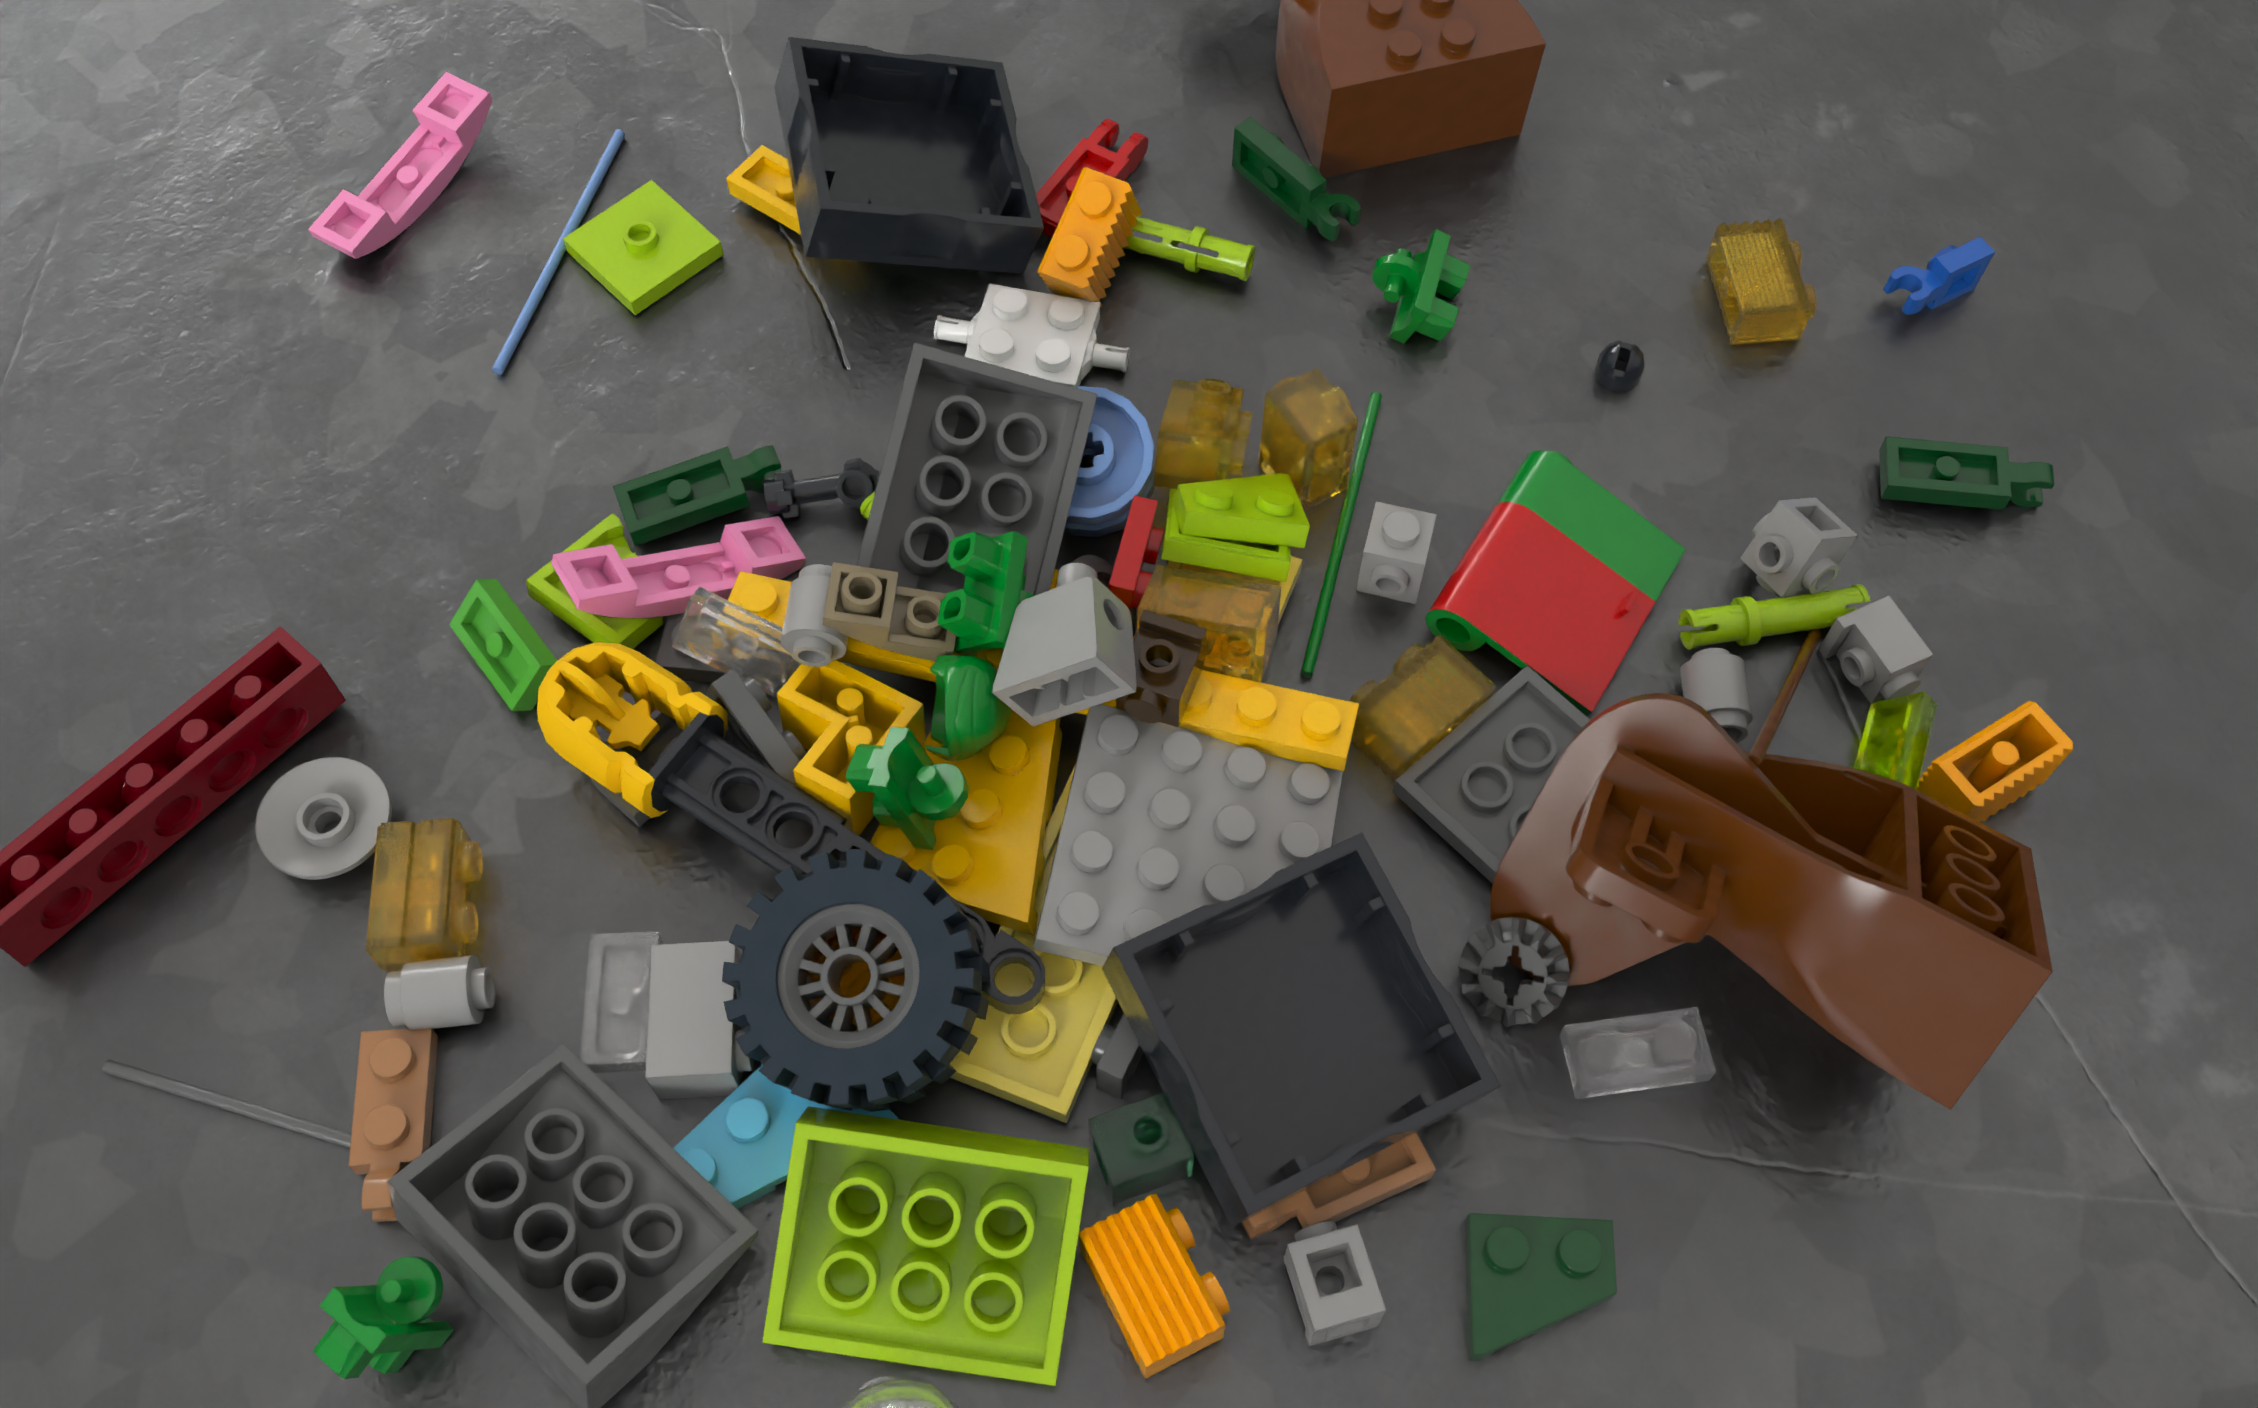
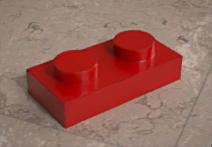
M1136 495L1133 497L1108 589L1128 607L1130 613L1132 608L1140 610L1145 608L1153 573L1142 571L1144 563L1156 565L1164 534L1163 528L1153 526L1158 501Z

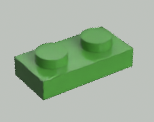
M476 579L449 625L510 710L531 711L538 701V688L557 659L497 579Z

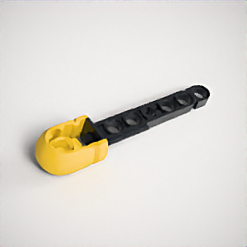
M601 642L574 648L554 663L539 686L537 715L538 723L546 742L563 759L613 793L622 792V798L650 818L664 814L675 803L778 873L791 866L800 874L805 875L812 871L808 857L828 852L836 860L847 861L846 849L867 850L877 860H883L885 854L883 851L844 826L847 820L845 817L724 739L728 727L727 711L721 705L701 692H692L691 688L683 680L640 652L621 644ZM624 691L633 695L636 704L632 705L622 698ZM657 709L673 718L683 732L678 738L674 737L658 756L659 761L647 773L639 767L634 757L626 752H616L613 749L631 746L642 751L660 730L658 723L651 718V713ZM597 726H601L610 732L607 739L609 746L602 742L596 730ZM738 784H749L760 792L759 799L753 808L743 813H733L722 805L723 797L731 787ZM791 819H802L813 827V834L810 840L804 846L796 849L781 846L775 840L779 826ZM954 899L965 911L964 915L976 927L984 944L979 946L978 949L980 956L989 963L990 982H982L981 995L989 1000V1005L1006 1014H1022L1032 1010L1041 1001L1045 992V968L1041 958L1032 949L1003 930H1000L996 937H994L982 916ZM1019 963L1027 966L1032 971L1035 981L1032 988L1026 994L1008 996L1001 993L995 985L997 972L1003 966Z

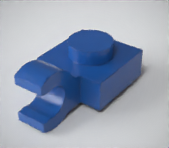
M1978 237L1959 247L1955 245L1947 246L1929 261L1927 270L1913 266H1902L1895 269L1883 290L1887 294L1897 289H1905L1912 293L1908 296L1902 308L1905 315L1915 314L1921 311L1925 305L1932 310L1974 290L1995 251L1982 237Z

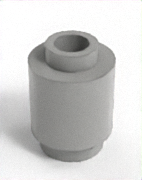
M814 564L802 568L799 572V577L790 585L781 645L787 652L792 654L794 660L807 666H826L831 661L843 657L847 650L848 636L823 625L832 566Z
M1708 648L1696 652L1692 655L1691 660L1684 663L1680 668L1683 697L1703 707L1735 743L1741 742L1748 736L1747 726L1753 720L1744 660L1722 648Z
M475 955L405 963L402 970L391 971L386 976L384 1002L387 1017L392 1026L406 1025L410 1031L479 1024L483 1020L485 1009L493 1008L495 1003L493 973L489 967L481 968L480 962Z

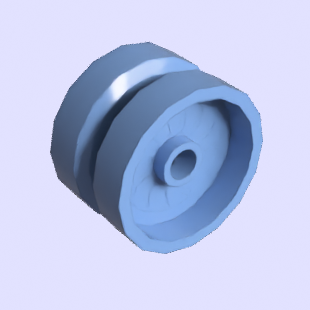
M1077 386L1075 388L1098 394L1081 460L1082 463L1084 460L1094 459V466L1090 468H1081L1080 466L1064 531L1074 536L1101 537L1125 528L1134 495L1148 499L1151 498L1154 492L1156 476L1155 448L1147 420L1129 399L1107 388Z

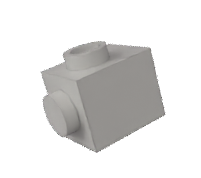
M1376 501L1363 552L1356 591L1416 604L1437 514Z

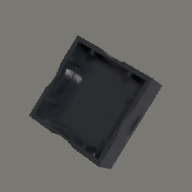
M788 37L774 88L805 257L1023 274L1042 234L1044 225L1030 170L1017 142V118L1003 63L936 54H896L873 49L868 46Z
M1362 832L1275 872L1260 886L1242 896L1221 903L1201 906L1113 947L1102 967L1231 1227L1471 1105L1501 1086L1452 995L1443 987L1425 962L1417 945L1411 921Z

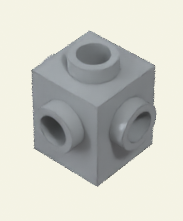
M1816 497L1779 500L1773 510L1765 515L1752 531L1753 540L1740 559L1757 574V582L1765 590L1783 598L1808 593L1816 594L1826 589L1836 579L1840 571L1838 564L1858 535Z

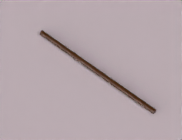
M1819 629L1809 630L1748 756L1757 767H1760L1817 646L1821 637Z

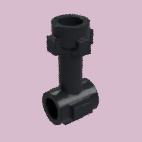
M861 458L847 460L841 474L795 481L792 470L779 471L775 473V478L764 480L766 505L771 515L783 513L784 518L799 516L800 504L840 498L848 505H852L853 508H860L864 500L876 490L880 473L879 470H875L869 463L862 461Z

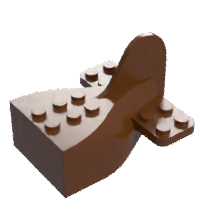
M1281 0L1275 58L1277 74L1285 101L1310 162L1326 178L1520 135L1546 42L1534 21L1518 0Z
M1667 693L1634 696L1612 705L1590 720L1573 737L1562 752L1499 864L1490 897L1491 921L1505 917L1525 918L1541 924L1552 932L1563 946L1569 963L1568 986L1596 982L1685 942L1698 943L1701 942L1705 935H1711L1830 1034L1906 1085L1951 1110L2053 972L2031 848L1904 783L1869 772L1826 762L1766 754L1760 767H1757L1748 757L1751 751L1742 750L1703 707L1682 696ZM1513 945L1512 955L1508 959L1528 976L1544 978L1543 976L1533 975L1531 971L1522 969V958L1518 957L1519 946Z

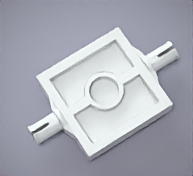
M989 284L981 309L971 321L938 315L934 327L935 340L940 339L967 344L964 357L1071 387L1080 386L1081 380L1089 373L1092 366L1119 370L1125 373L1130 354V348L1128 347L1123 348L1097 343L1096 330L1100 320V302H1089L1083 299Z

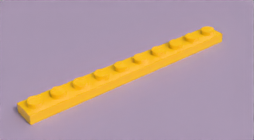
M740 571L718 621L722 636L784 649L781 645V635L792 582ZM848 637L845 655L837 659L845 663L936 682V675L930 671L936 661L892 652ZM983 649L977 652L976 657L991 662L998 670L1004 649ZM956 652L953 653V655L963 656ZM1202 670L1179 727L1242 747L1253 748L1258 752L1271 756L1344 771L1359 703ZM1116 699L1104 702L1102 705L1116 708ZM1089 708L1075 713L1087 715Z

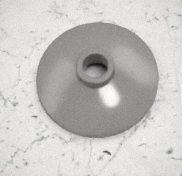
M326 757L311 760L285 773L265 794L256 816L255 830L257 842L261 851L272 865L290 876L301 879L335 877L359 866L380 846L391 822V798L381 778L375 771L361 762L342 757ZM333 821H340L333 830L322 833L327 824Z

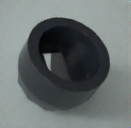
M1617 340L1608 344L1599 355L1595 367L1596 379L1603 387L1611 391L1626 392L1632 390L1641 379L1645 365L1644 354L1634 343L1631 345L1622 342V340ZM1617 360L1627 363L1625 372L1614 369Z

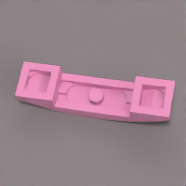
M445 72L413 109L420 123L418 128L358 196L344 189L308 229L312 237L357 259L384 246L406 230L438 198L466 159L492 103L490 93Z
M775 516L725 525L721 540L717 543L621 559L613 544L553 554L551 564L578 610L607 617L650 618L682 614L726 603L740 571L781 580L802 568L806 557L780 517Z

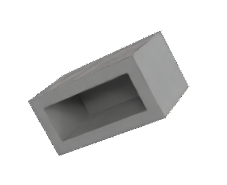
M729 941L652 945L645 1078L659 1100L729 1096L742 1084L743 1071H753L755 1059L745 1056L736 1041V1038L745 1034L743 1027L728 1021L724 1001L737 999V989L722 982L724 962L740 963L741 959L738 947L729 943Z

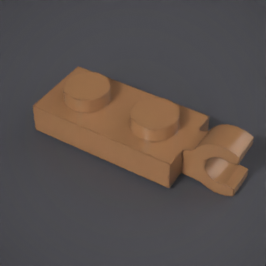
M407 1028L361 1032L349 1167L356 1175L367 1174L362 1188V1210L372 1211L373 1222L397 1221L387 1181L430 1148L438 1036L432 1028L412 1031Z
M1414 1133L1243 1221L1242 1224L1249 1239L1253 1240L1277 1229L1295 1216H1297L1303 1229L1322 1222H1337L1431 1179L1436 1168L1418 1134Z

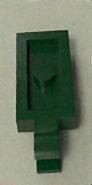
M1252 117L1234 127L1232 167L1305 229L1315 224L1323 237L1335 241L1338 239L1340 222L1336 217L1346 219L1354 227L1359 224L1360 204L1348 195L1326 193L1327 180L1321 175L1319 170L1314 165L1303 161L1285 146L1277 134L1266 130Z
M1886 436L1879 449L1881 499L2004 510L2010 499L2018 506L2040 507L2043 504L2042 488L2052 489L2054 486L2053 465L2045 462H2009L2008 447Z
M773 445L760 447L748 455L733 460L727 446L614 485L613 489L634 545L637 546L750 506L746 491L764 493V480L775 478V473L781 471L782 467Z

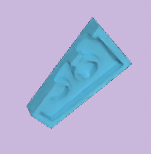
M762 1064L673 1149L736 1209H739L776 1190V1185L787 1180L795 1124L808 1106L898 1119V1117L891 1110L870 1112L861 1108H852V1111H848L794 1095L789 1088L774 1084L759 1072V1069L763 1066Z

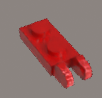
M1107 118L1101 122L1100 126H1097L1087 139L1082 138L1036 193L1044 225L1042 233L1053 237L1083 168H1090L1125 181L1135 171L1141 160L1144 159L1149 143L1147 136L1133 132L1132 136L1130 135V138L1114 153L1110 150H1112V147L1118 140L1120 124Z

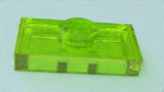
M1923 691L1870 704L1853 769L1892 779L1917 789L1938 703Z

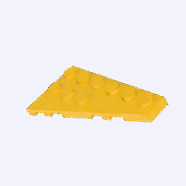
M1058 569L1054 570L1050 590L1057 588ZM1011 709L1009 722L1003 733L996 740L992 741L976 755L954 762L946 761L925 749V746H943L931 738L930 731L922 748L933 764L948 763L956 766L963 773L969 785L966 802L956 816L935 821L934 833L937 840L933 850L915 848L900 827L882 826L881 824H879L870 843L886 854L903 859L914 870L919 871L921 869L951 897L982 916L986 921L1035 936L1038 915L1034 908L1038 881L1043 879L1045 858L1042 854L1045 826L1052 814L1062 732L1059 727L1060 718L1032 726Z

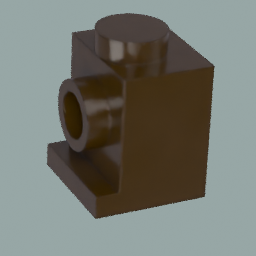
M1143 610L1139 619V629L1133 640L1137 680L1136 692L1116 698V708L1127 711L1129 715L1142 722H1162L1178 728L1204 667L1207 629Z

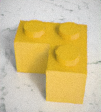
M838 660L831 661L828 665L821 667L801 664L777 693L783 732L789 730L801 745L809 750L793 770L796 786L845 817L847 820L844 826L860 835L874 817L872 801L875 794L873 792L855 791L846 779V771L854 751L859 744L883 746L891 727L909 728L922 746L926 740L923 703Z

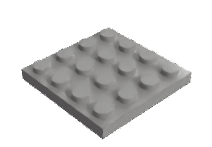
M1099 704L1090 707L1086 717L1033 949L1103 966L1113 947L1201 906L1221 903L1242 896L1260 886L1275 872L1331 847L1343 771L1271 756L1258 752L1253 748L1242 747L1162 722H1142L1129 715L1127 711Z

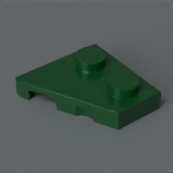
M1469 1213L1465 1219L1469 1360L1480 1361L1487 1358L1494 1351L1530 1335L1532 1337L1557 1325L1559 1321L1571 1315L1583 1313L1609 1301L1617 1293L1613 1220Z

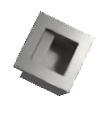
M1886 596L1836 618L1818 649L1824 659L1834 655L1837 656L1846 678L1853 685L1860 688L1871 704L1883 698L1887 703H1894L1911 694L1921 684L1918 676L1933 656V653L1890 596Z
M1334 1221L1314 1224L1298 1231L1294 1235L1296 1242L1287 1244L1283 1259L1306 1328L1305 1335L1308 1345L1313 1346L1378 1327L1386 1312V1308L1358 1224L1338 1230ZM1322 1273H1332L1340 1279L1342 1290L1338 1293L1327 1295L1317 1287L1316 1277Z

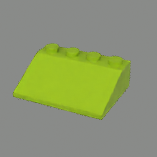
M808 1106L795 1124L762 1343L1056 1386L1089 1168V1148Z

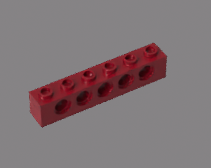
M279 626L0 851V948L22 966L26 967L343 704L346 699L322 663L286 630Z

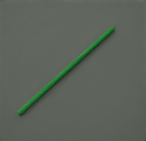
M1378 392L1371 393L1300 672L1301 676L1305 678L1313 676L1382 395Z

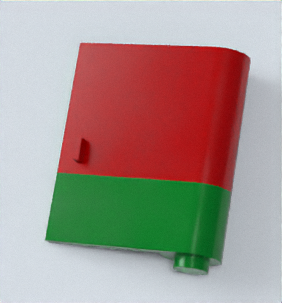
M1552 450L1533 451L1527 454L1425 617L1426 625L1435 637L1452 648L1461 651H1473L1487 643L1521 669L1529 666L1579 711L1588 716L1594 711L1686 548L1572 465L1565 455Z

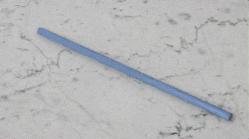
M616 129L492 367V371L495 374L502 375L566 252L562 238L579 227L625 137V133L622 130Z

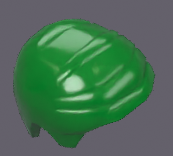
M937 656L936 662L930 669L936 675V698L931 723V738L943 746H925V749L946 761L954 762L976 755L992 741L996 740L1003 733L1009 722L1011 708L992 693L998 670L991 662L976 656Z

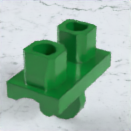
M1435 229L1431 234L1428 248L1425 252L1415 254L1412 257L1409 250L1400 248L1396 250L1395 254L1382 256L1376 261L1372 272L1374 284L1384 292L1383 298L1391 303L1398 302L1389 337L1404 344L1417 331L1441 341L1455 325L1459 308L1435 296L1437 292L1453 300L1462 290L1470 269L1469 264L1447 254L1450 235Z
M1016 531L995 537L971 532L955 537L950 542L947 563L950 564L951 569L966 575L964 589L946 594L940 604L937 623L956 635L954 652L963 656H976L977 652L983 649H1004L1016 607L1023 600L1035 596L1030 592L1024 591L1026 575L1023 573L1028 543L1027 537Z
M891 727L883 746L857 745L846 771V779L855 791L873 792L875 794L872 801L873 815L882 826L900 827L912 845L919 849L933 850L937 840L934 833L935 821L956 816L968 798L969 785L963 773L956 766L948 763L933 764L909 728Z
M407 1256L392 1261L384 1268L377 1281V1285L333 1287L320 1304V1307L335 1321L313 1349L314 1353L338 1376L343 1379L358 1378L367 1365L383 1374L398 1373L414 1350L441 1348L454 1328L446 1321H435L428 1318L436 1311L442 1299L443 1281L440 1271L433 1262L424 1257Z

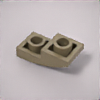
M833 562L823 625L858 641L903 655L936 661L937 656L953 655L956 635L937 623L940 604L947 593L897 586L899 572Z

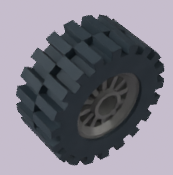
M846 849L847 861H838L828 852L808 857L812 871L802 875L789 866L776 875L774 878L783 890L773 899L758 891L747 905L749 909L759 915L754 926L749 930L736 924L729 939V943L742 949L740 963L724 962L722 982L737 989V999L724 1001L728 1021L742 1026L745 1034L736 1038V1041L745 1056L759 1060L763 1064L759 1072L771 1082L792 1090V1094L807 1100L852 1111V1108H861L870 1112L889 1110V1103L897 1100L910 1104L926 1096L922 1087L934 1080L941 1084L945 1083L956 1072L950 1065L952 1060L960 1051L969 1055L978 1040L970 1032L976 1018L986 1020L989 1000L981 995L982 982H990L989 963L980 956L978 949L979 946L984 944L976 927L964 915L965 911L933 878L921 869L919 871L914 870L903 859L885 853L883 860H877L867 850ZM852 929H861L857 945H855ZM881 932L887 935V937L883 939L874 948L878 933ZM835 935L838 936L840 945L838 950H835L827 942ZM818 950L827 958L824 964L812 962ZM897 950H899L902 959L885 963ZM867 962L870 968V982L867 988L855 997L845 998L840 988L843 972L854 963ZM807 973L820 976L821 981L806 984ZM905 974L904 987L889 983V978ZM886 994L900 998L893 1010L883 1001ZM825 996L812 1009L809 1000ZM873 1008L884 1018L874 1026L870 1009ZM836 1011L832 1026L829 1028L824 1022ZM855 1014L858 1031L848 1032L853 1015Z

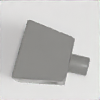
M1069 563L1062 566L1058 573L1057 588L1023 600L1016 607L992 693L1032 726L1136 692L1137 680L1131 613L1128 607L1097 579L1096 571L1083 563Z

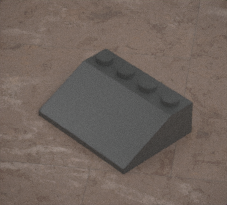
M914 342L856 566L899 572L897 586L948 593L964 589L966 576L951 569L950 564L947 563L950 542L953 538L971 532L995 537L1016 531L1028 538L1023 573L1026 575L1024 591L1034 595L1049 591L1098 394Z
M565 1044L558 1047L387 1181L396 1219L579 1408H601L643 1370L758 1237L759 1231Z

